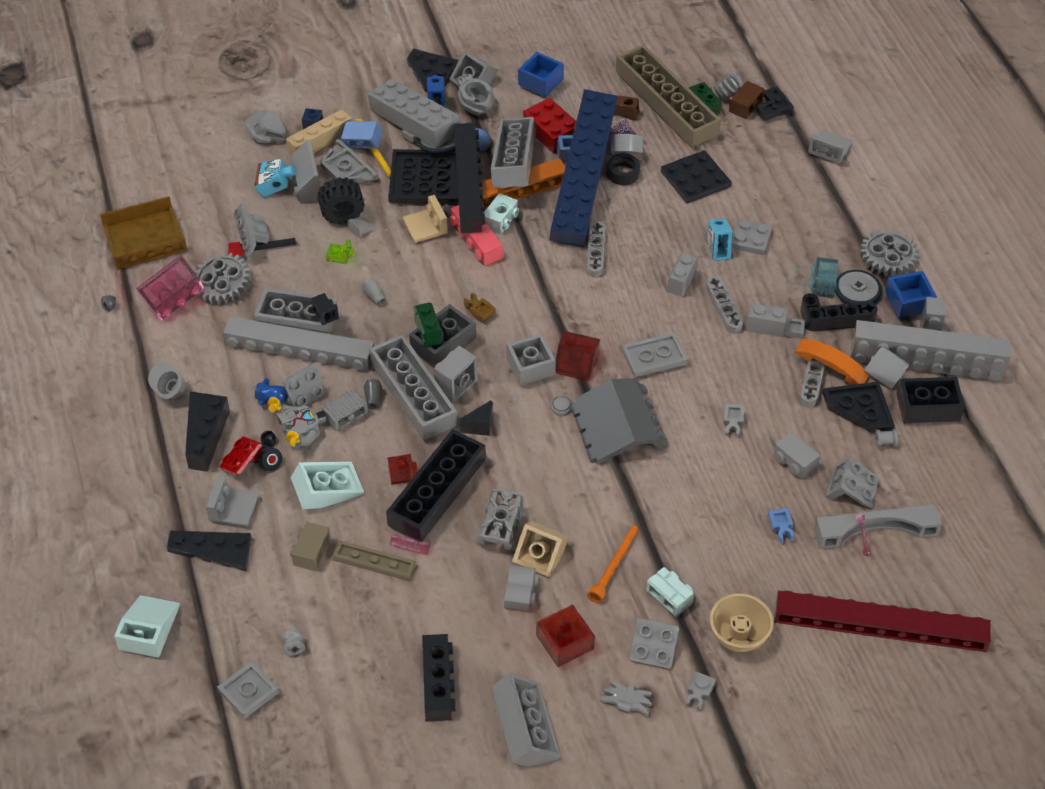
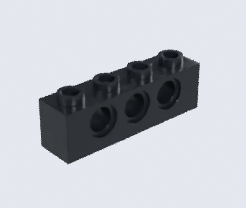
M448 634L422 635L425 721L452 720L451 712H456L455 698L451 699V693L455 692L454 679H450V674L454 673L453 660L449 661V655H453V642H448Z

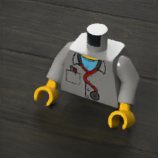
M271 397L267 402V405H270V412L274 413L277 410L279 426L286 437L285 440L289 442L293 451L301 446H310L320 435L318 425L327 421L323 411L312 414L306 405L301 407L288 406L280 403L276 397Z

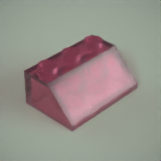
M180 255L136 289L148 309L162 321L204 289V286L192 268Z

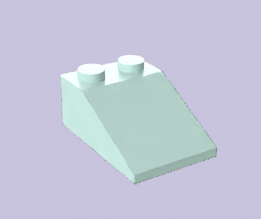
M301 462L297 465L291 476L302 509L323 508L364 494L352 462Z

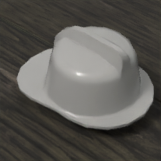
M161 362L152 367L149 372L148 382L150 387L161 398L176 399L180 396H185L183 393L186 387L185 380L171 364Z

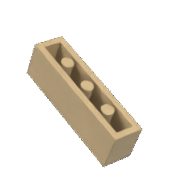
M341 109L286 138L288 154L291 156L306 140H310L313 154L334 144L337 139L341 140L346 121H352V118Z

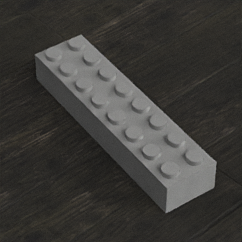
M861 320L856 322L851 345V358L858 363L869 364L872 355L875 356L883 345L909 364L907 369L1001 382L1010 359V340Z

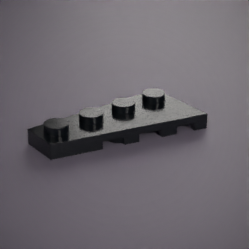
M170 531L167 550L170 553L190 558H202L203 561L210 563L211 561L218 562L222 566L229 568L231 566L238 567L239 570L246 572L252 536L251 533Z

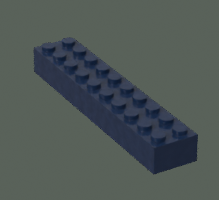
M584 89L551 225L549 241L584 248L618 97L616 95Z

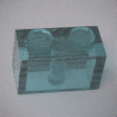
M816 258V264H812L810 275H814V277H810L809 282L812 294L819 297L834 298L838 260Z

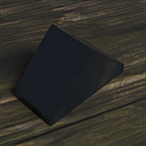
M490 400L460 418V431L465 434L490 436L493 402Z

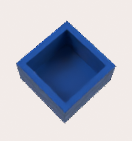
M535 52L518 69V85L544 97L564 79V63L539 52Z
M923 271L888 278L885 293L899 319L922 314L926 297L937 298Z

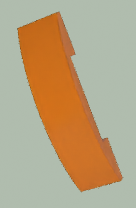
M803 338L794 352L810 362L814 358L845 375L844 381L851 385L863 384L869 377V374L854 359L828 344Z

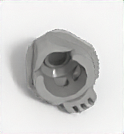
M471 74L461 75L457 78L459 88L457 97L462 106L461 108L480 116L493 107V92L487 82L477 78L474 79Z
M255 110L245 123L247 132L257 143L274 142L279 145L290 136L284 127L282 119L275 112Z

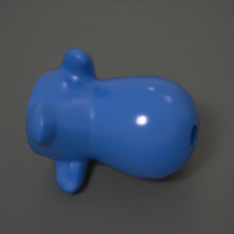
M268 378L257 384L255 398L258 400L259 405H264L265 401H269L271 397L278 398L280 403L284 404L288 398L285 387L269 385Z

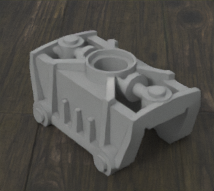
M493 489L490 503L486 506L485 511L487 515L485 522L482 524L481 534H478L476 538L477 544L486 545L488 541L504 544L506 550L515 551L517 547L515 540L520 523L526 516L523 495L516 492ZM498 495L502 496V500H503L502 502L499 503V506L497 505V504H498ZM512 498H515V504L509 507V504L507 502H510ZM505 513L506 517L498 519L496 514ZM503 526L507 530L505 539L500 538L499 530H502Z

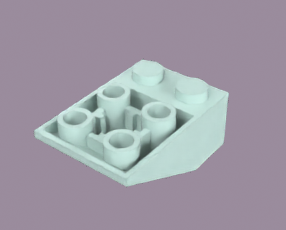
M140 595L122 617L114 638L118 649L159 658L180 603Z

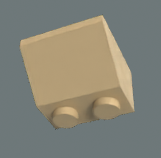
M528 522L524 525L512 562L523 567L535 568V572L550 577L564 553L569 536L537 522Z

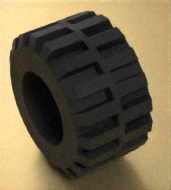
M338 177L335 180L333 178L330 182H325L324 186L319 188L320 191H318L317 198L321 214L325 220H330V223H348L349 219H355L360 216V213H363L365 203L361 188L355 180H349L347 177L344 179Z

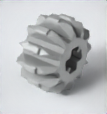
M730 72L715 83L714 90L721 99H725L734 94L743 82L739 75L735 72Z

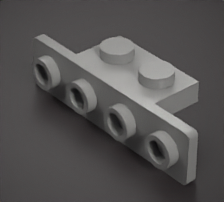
M240 203L239 207L235 209L233 216L245 255L250 258L256 247V241L268 243L270 237L264 218L258 214L247 213L245 204Z

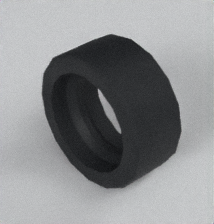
M621 153L612 156L608 160L607 176L611 182L618 185H629L638 179L640 163L633 155ZM618 166H627L632 168L633 170L630 172L622 173L616 171L614 168Z

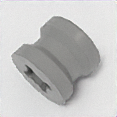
M289 630L282 634V642L285 644L283 648L286 655L294 656L304 652L305 646L302 642L303 634L301 631Z

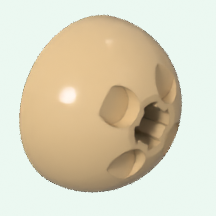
M731 594L721 598L713 606L710 613V627L715 639L725 648L734 652H750L761 647L770 637L773 629V616L767 605L760 599L748 594Z

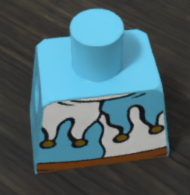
M282 159L258 163L254 187L265 198L285 189L288 186L289 177L296 175V169L293 165L287 166Z
M712 219L708 221L707 242L713 261L731 259L732 229L726 219Z

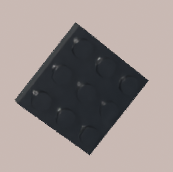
M705 150L663 165L660 169V172L686 204L727 189L732 185V181Z

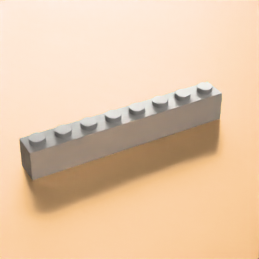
M231 316L223 332L225 345L350 367L357 370L369 371L371 366L369 348L374 347V342Z

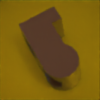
M618 96L614 115L629 116L630 120L635 121L640 111L639 98Z

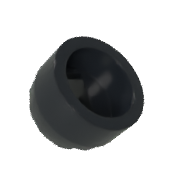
M267 430L261 434V444L270 447L276 444V436L272 431Z

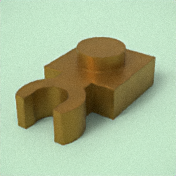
M474 293L470 294L471 301L466 298L463 299L464 306L470 308V313L481 322H484L496 313V308L484 298L479 301Z

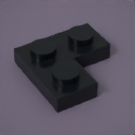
M778 86L764 90L763 97L767 102L756 106L757 113L764 121L793 112L794 109L792 103Z

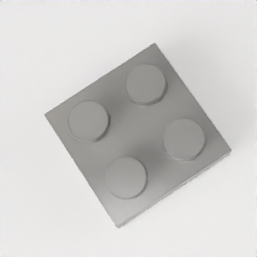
M738 218L732 235L731 248L764 255L773 226Z
M252 661L217 686L219 693L244 719L279 693L278 688Z

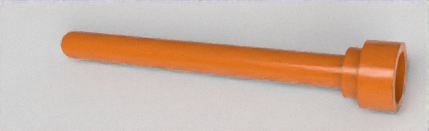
M636 525L631 526L598 584L591 586L588 591L587 597L591 601L601 603L604 599L606 585L638 532Z

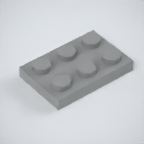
M675 332L622 345V352L634 378L688 364V358Z

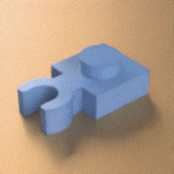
M788 508L768 511V519L772 531H779L778 541L783 543L784 535H787L790 541H793L794 532L791 530L793 529V522Z

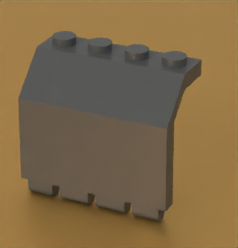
M636 378L610 379L575 398V402L570 405L573 416L576 418L575 421L579 432L582 433L581 438L591 463L598 461L601 464L637 444L653 443L660 451L667 448L664 441L667 439L666 435L658 426L660 420L652 411L654 405L650 398L646 396L648 390L644 383L640 384Z

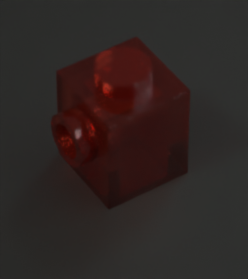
M411 454L387 457L391 485L410 482L414 477V473L418 472L416 461L412 462Z

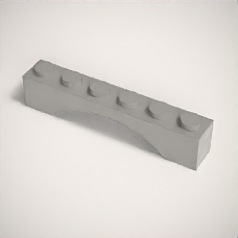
M923 504L915 507L882 509L870 512L862 511L852 514L843 513L834 516L824 515L816 518L814 531L819 548L825 549L840 547L852 536L873 529L899 530L918 538L938 536L942 522L935 504Z

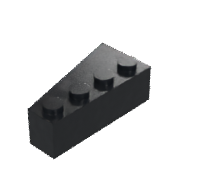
M190 391L185 451L189 469L208 472L230 413L226 396Z

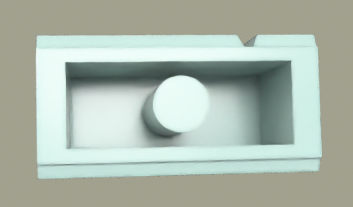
M663 567L647 581L646 591L675 617L692 605L694 600L693 589L688 584L684 585L675 572L668 571Z

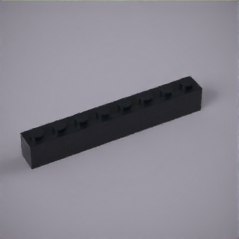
M475 123L454 124L461 233L482 232V225H485V214H481V212H484V201H480L483 200V189L479 188L483 187L482 177H478V175H482L481 165H478V163H481L480 153H477L480 152L479 141H476L479 140V130H475Z

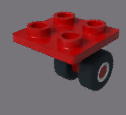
M242 436L235 442L231 452L222 459L219 467L224 471L239 476L248 463L253 461L255 464L259 463L260 467L265 470L274 471L282 463V454L274 447Z

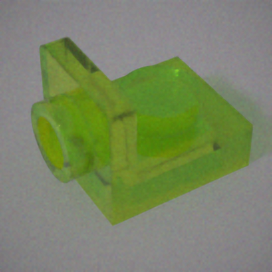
M346 240L345 245L331 243L326 254V261L347 264L349 258H352L354 248L351 247V240Z

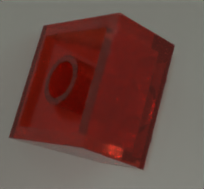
M564 331L555 359L556 374L590 381L600 352V339Z

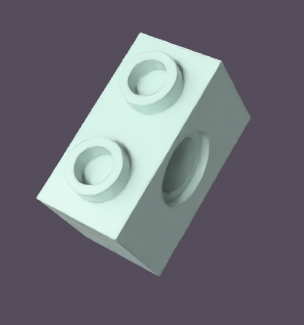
M501 193L497 195L483 213L485 214V222L492 232L501 235L505 229H508L512 219L516 218L519 213L518 200Z

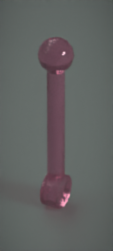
M858 514L856 519L860 522L864 546L863 555L869 556L871 551L867 545L864 527L865 515Z

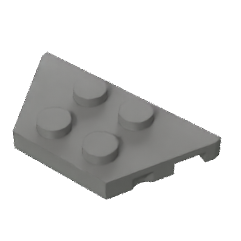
M340 139L335 141L336 145L333 149L330 148L327 155L320 161L321 168L334 180L338 177H341V179L347 177L349 180L353 179L355 182L360 183L378 179V173Z

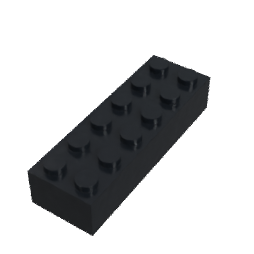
M452 429L386 511L387 525L422 543L486 460V445Z

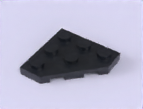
M412 49L407 57V64L412 68L416 79L422 84L424 92H428L427 77L434 75L444 77L445 88L458 64V60Z
M879 382L823 388L822 394L828 409L875 433V430L892 431L895 428Z

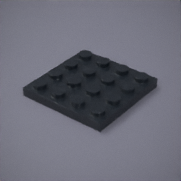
M393 149L388 195L389 203H428V196L435 195L441 204L459 203L456 150L446 153H431L424 150Z

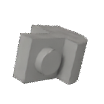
M634 134L611 135L605 155L612 156L621 153L635 155L643 153V136Z

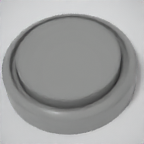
M564 396L556 397L551 401V411L556 415L565 416L572 411L570 408L572 401Z

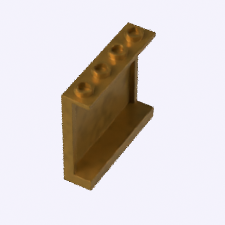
M170 196L100 214L117 270L188 251L185 237L180 230L171 205Z

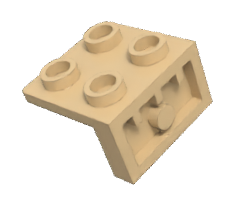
M435 195L428 196L427 210L403 216V222L414 242L448 233L447 217Z

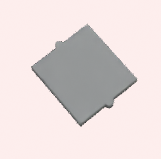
M882 345L875 356L872 355L871 361L864 370L892 389L897 381L903 378V373L909 367V364Z

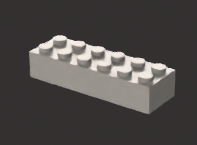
M395 79L388 80L368 93L371 111L407 130V132L433 147L438 148L455 137L454 124H460L459 115Z
M534 117L500 119L491 165L493 188L503 189L514 186H528L536 138Z
M403 334L369 348L372 366L423 441L458 426L456 409Z

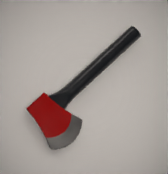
M295 238L268 241V243H256L254 251L296 245ZM240 241L228 243V255L232 253L234 257L239 255L240 259L244 258L245 261L247 260Z

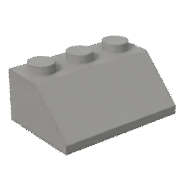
M306 140L291 155L292 163H289V166L293 165L296 169V175L292 176L293 185H297L294 187L295 196L300 199V204L318 201L317 194L320 191L311 142Z

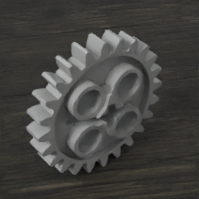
M885 229L883 233L878 230L877 234L871 232V236L866 235V239H863L860 247V257H863L862 262H866V267L872 266L871 271L878 270V275L884 272L885 276L891 273L893 277L895 273L902 275V272L908 274L909 270H913L919 259V249L916 248L917 243H913V238L907 239V234L902 236L901 231L896 234L894 229L891 232Z
M223 252L222 256L216 253L215 258L209 256V261L203 259L204 264H198L199 270H194L195 275L192 276V285L200 299L203 298L205 303L208 300L211 304L217 301L218 305L221 304V301L227 304L228 299L234 302L235 296L240 298V292L245 293L244 287H249L248 281H251V272L244 258L240 259L239 255L234 257L232 253L226 256L225 252Z

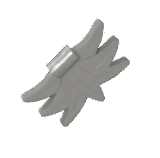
M615 681L610 682V685L614 688L604 689V693L611 696L602 697L600 702L614 704L617 706V709L630 712L633 710L648 716L649 712L644 706L651 707L652 703L646 698L652 696L651 692L634 690V683L625 687Z

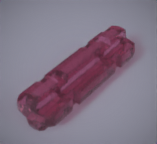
M393 534L390 539V545L394 547L401 546L402 549L414 552L418 550L422 554H428L430 544L424 541L419 543V540L408 537L401 538L400 535Z

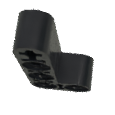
M812 293L803 296L800 308L802 320H805V328L813 332L855 328L857 320L875 322L878 307L872 302L821 306L818 296Z

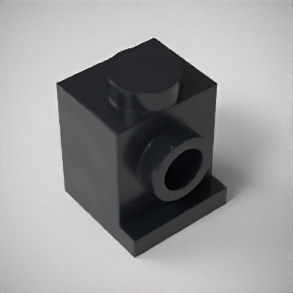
M325 293L311 298L312 310L321 325L339 319L338 306L334 304L332 299H328Z

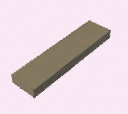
M339 541L332 556L333 561L409 582L417 566V562L414 560L344 541Z

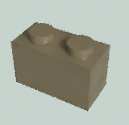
M310 522L305 523L304 528L299 530L296 545H293L290 551L294 566L317 571L331 540L329 527Z

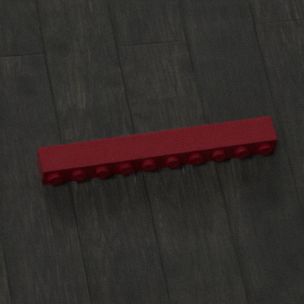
M778 590L774 623L979 652H987L991 642V620L981 617L924 611L917 608L909 609L896 605H881L874 602L866 603L853 599H837L831 596L823 597L810 593L801 594L788 590Z

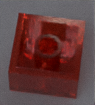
M573 604L536 622V636L557 667L594 650L595 635Z

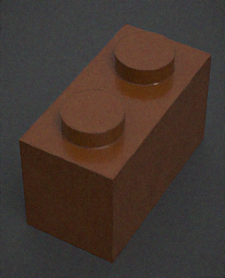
M746 81L729 98V112L747 119L756 109V106L763 101L764 88Z

